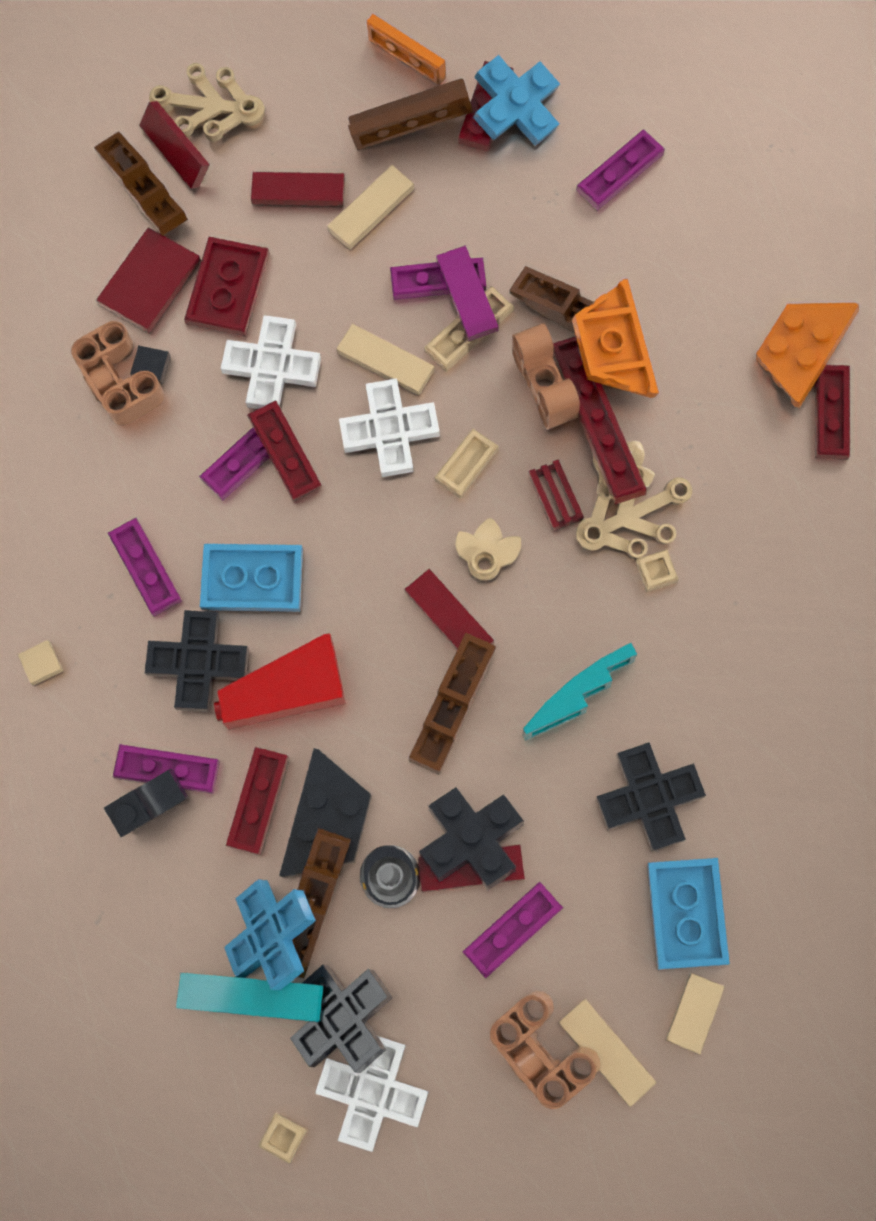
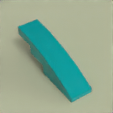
M632 642L600 658L573 677L547 700L523 728L522 735L525 741L585 714L588 708L585 699L611 687L613 680L609 673L635 662L637 652Z
M180 972L176 1008L319 1022L323 986L290 982L281 990H271L267 980Z

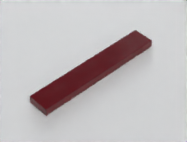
M576 336L553 343V357L563 380L569 378L577 391L580 401L578 417L614 504L616 505L646 495L647 488L602 384L587 380Z

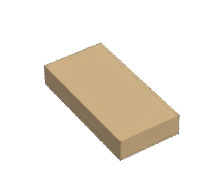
M472 428L434 477L435 481L461 499L497 453L499 446Z
M690 973L666 1041L701 1054L725 986Z

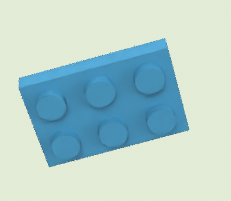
M204 544L200 595L201 610L300 612L303 562L302 545Z
M718 858L648 863L647 869L657 969L729 965Z

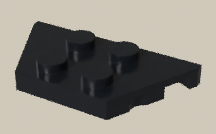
M314 748L279 874L283 878L303 873L318 828L351 839L343 865L355 863L372 795L319 749Z

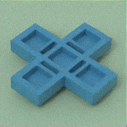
M499 55L477 71L474 78L493 99L480 108L473 118L493 141L514 124L518 126L534 146L538 145L557 129L560 123L541 102L555 92L560 83L541 61L521 77H518Z
M258 879L235 898L247 928L228 943L224 949L235 977L246 978L258 967L262 966L270 989L281 990L304 972L292 940L316 920L303 890L293 889L277 903L268 880Z

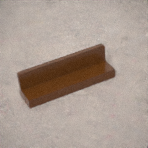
M460 78L351 115L348 118L350 123L348 127L353 142L359 151L472 113L473 109L464 79Z

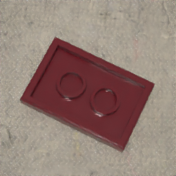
M148 227L96 301L99 306L150 334L200 263V256Z
M209 236L185 314V323L187 325L246 337L269 258V249Z

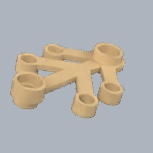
M199 63L190 64L187 67L186 73L189 81L196 85L205 97L172 93L168 87L163 85L155 86L149 94V101H158L167 113L174 106L200 110L191 117L179 116L174 122L178 127L183 124L188 125L186 129H181L187 137L191 136L195 129L204 124L205 136L212 142L219 141L223 134L240 123L247 126L258 124L265 114L262 100L253 95L247 96L236 83L234 72L229 67L218 69L216 79L218 85L221 88L227 89L235 101L222 99L206 78L204 67ZM194 72H201L198 76H192ZM223 76H230L227 80L221 79ZM249 107H253L252 110H249V111L245 110V109H247V108H249ZM220 113L230 114L220 122L211 120ZM213 128L218 129L215 133H209Z
M637 465L644 482L647 478V471L643 466ZM674 478L666 483L664 491L633 506L635 499L619 503L616 515L604 521L609 500L612 499L611 495L607 496L602 492V486L606 484L604 480L597 486L598 496L591 518L583 520L576 529V539L584 549L598 550L605 545L626 552L631 558H641L648 550L647 544L643 539L635 538L630 541L610 532L624 527L656 538L661 544L673 542L676 538L674 526L671 524L657 525L640 519V517L668 503L679 505L688 501L692 495V486L685 478ZM677 484L684 487L685 492L683 496H678L675 493L674 489ZM589 528L597 529L599 535L596 540L589 538ZM663 528H667L671 533L668 540H664L660 535ZM635 542L639 543L642 547L639 555L634 554L631 549L632 544Z

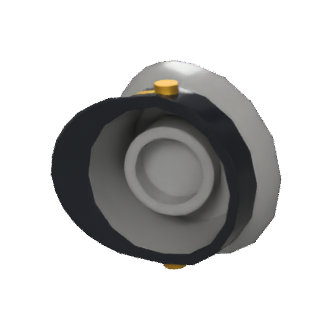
M395 845L380 846L371 851L364 859L360 868V883L366 896L374 904L383 908H399L410 902L417 893L420 884L419 866L413 855L406 849Z

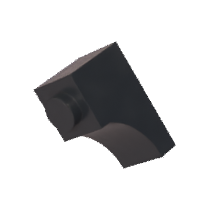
M169 769L105 806L104 810L120 837H123L189 797L173 770Z

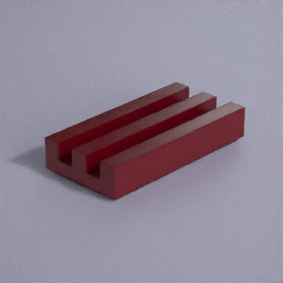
M559 459L553 461L548 466L545 464L540 466V469L535 470L534 468L528 471L529 478L553 531L583 520L584 515ZM552 472H555L574 514L571 517L553 480ZM544 476L563 520L557 521L539 477Z

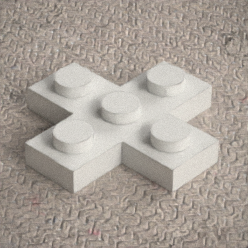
M264 315L258 344L233 340L226 341L221 371L222 374L251 378L245 402L248 408L259 409L275 400L280 407L284 383L316 387L321 355L317 352L291 349L296 328L294 319Z
M397 378L366 384L370 413L339 419L345 453L377 448L382 477L414 472L409 442L440 437L434 402L402 408Z
M379 1036L378 1038L387 1050L361 1073H355L350 1065L326 1058L315 1094L349 1105L338 1141L370 1152L374 1150L383 1117L418 1128L429 1091L395 1080L406 1045Z

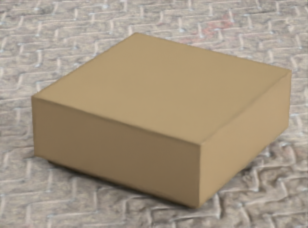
M667 549L636 559L635 563L646 592L678 582L679 579Z
M49 640L18 654L26 675L33 686L63 672V668Z
M275 1113L258 1147L290 1164L308 1129Z

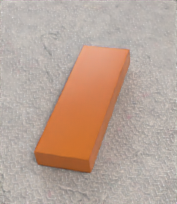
M374 14L370 16L367 20L369 41L437 85H440L446 79V62L443 58Z

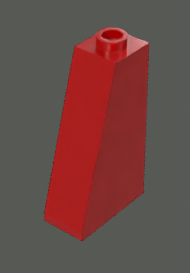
M323 634L217 691L219 701L214 702V709L217 721H223V724L230 730L346 704L331 634Z

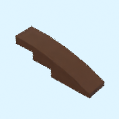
M119 131L94 147L99 157L162 236L188 220L185 212L169 195L164 184L150 170L145 159Z
M527 266L523 268L509 290L511 295L533 310L574 334L575 331L572 323L574 315L594 303V301L582 297L580 289Z
M465 633L439 686L434 703L423 723V729L409 756V762L438 775L440 774L496 650L495 645Z
M320 828L317 830L297 889L304 891L316 920L292 940L304 972L298 977L303 979L309 967L351 842L349 838Z

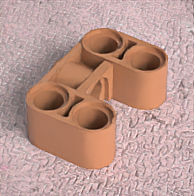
M110 321L77 339L71 347V354L84 375L85 382L96 400L100 401L111 421L117 425H127L160 406L164 400V392L157 377L149 371L137 372L125 380L120 378L114 365L131 355L134 344L122 323ZM115 338H122L119 343L110 344ZM95 353L91 359L83 360L87 354ZM148 386L154 387L151 392L141 394L144 388ZM120 402L126 403L122 409L113 410L116 404Z
M541 323L512 335V354L516 366L523 375L535 401L542 423L549 430L577 419L580 401L573 382L569 378L562 380L553 360L554 346L551 335L546 325ZM546 379L551 381L552 385L543 387L537 382Z
M533 991L495 1021L490 1030V1039L507 1060L513 1072L528 1086L540 1103L546 1108L558 1109L591 1083L599 1072L600 1058L591 1048L579 1047L561 1062L558 1058L554 1060L536 1038L538 1036L536 1030L552 1016L554 1004L547 993ZM530 1000L538 1001L542 1005L544 1010L543 1017L536 1018L530 1015L527 1008ZM503 1023L511 1024L516 1029V1040L510 1041L503 1037L501 1033ZM574 1059H586L591 1066V1072L587 1075L579 1074L574 1068ZM549 1081H556L562 1085L564 1090L562 1097H554L549 1094L547 1090V1083Z

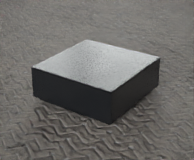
M138 345L130 375L132 376L140 371H149L157 377L160 384H163L171 357L169 351Z

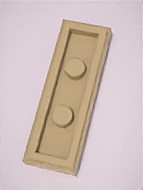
M391 165L327 226L328 231L351 250L414 190V183Z
M491 286L485 291V294L499 325L514 311V306ZM458 316L424 347V352L447 372L486 336L468 341Z
M353 323L336 348L337 354L387 380L397 378L399 386L418 396L435 371L434 365Z
M586 999L558 1022L578 1047L591 1048L597 1053L601 1064L600 1073L629 1107L657 1083Z

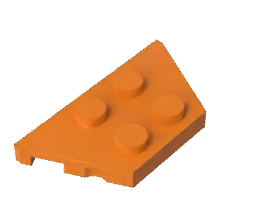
M623 279L615 288L601 295L589 307H585L575 314L572 319L587 380L648 398H655L659 393L629 281L628 279Z
M787 304L756 353V360L765 371L771 373L772 380L779 388L782 387L795 407L800 408L858 314L859 304Z

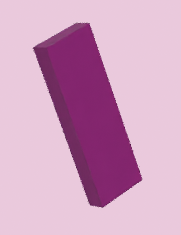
M643 129L577 185L576 191L598 211L663 156L665 148Z
M466 245L436 255V261L468 341L498 332L499 326Z
M483 257L471 258L482 287L486 291ZM437 262L390 267L393 300L450 294Z
M253 427L199 476L201 481L222 501L269 459Z
M137 518L108 532L112 543L153 617L182 602L180 595Z
M119 744L112 777L118 780L145 784L165 771L172 769L184 790L214 794L220 761L214 758Z
M538 882L463 950L462 953L486 979L560 912L563 907L545 886Z

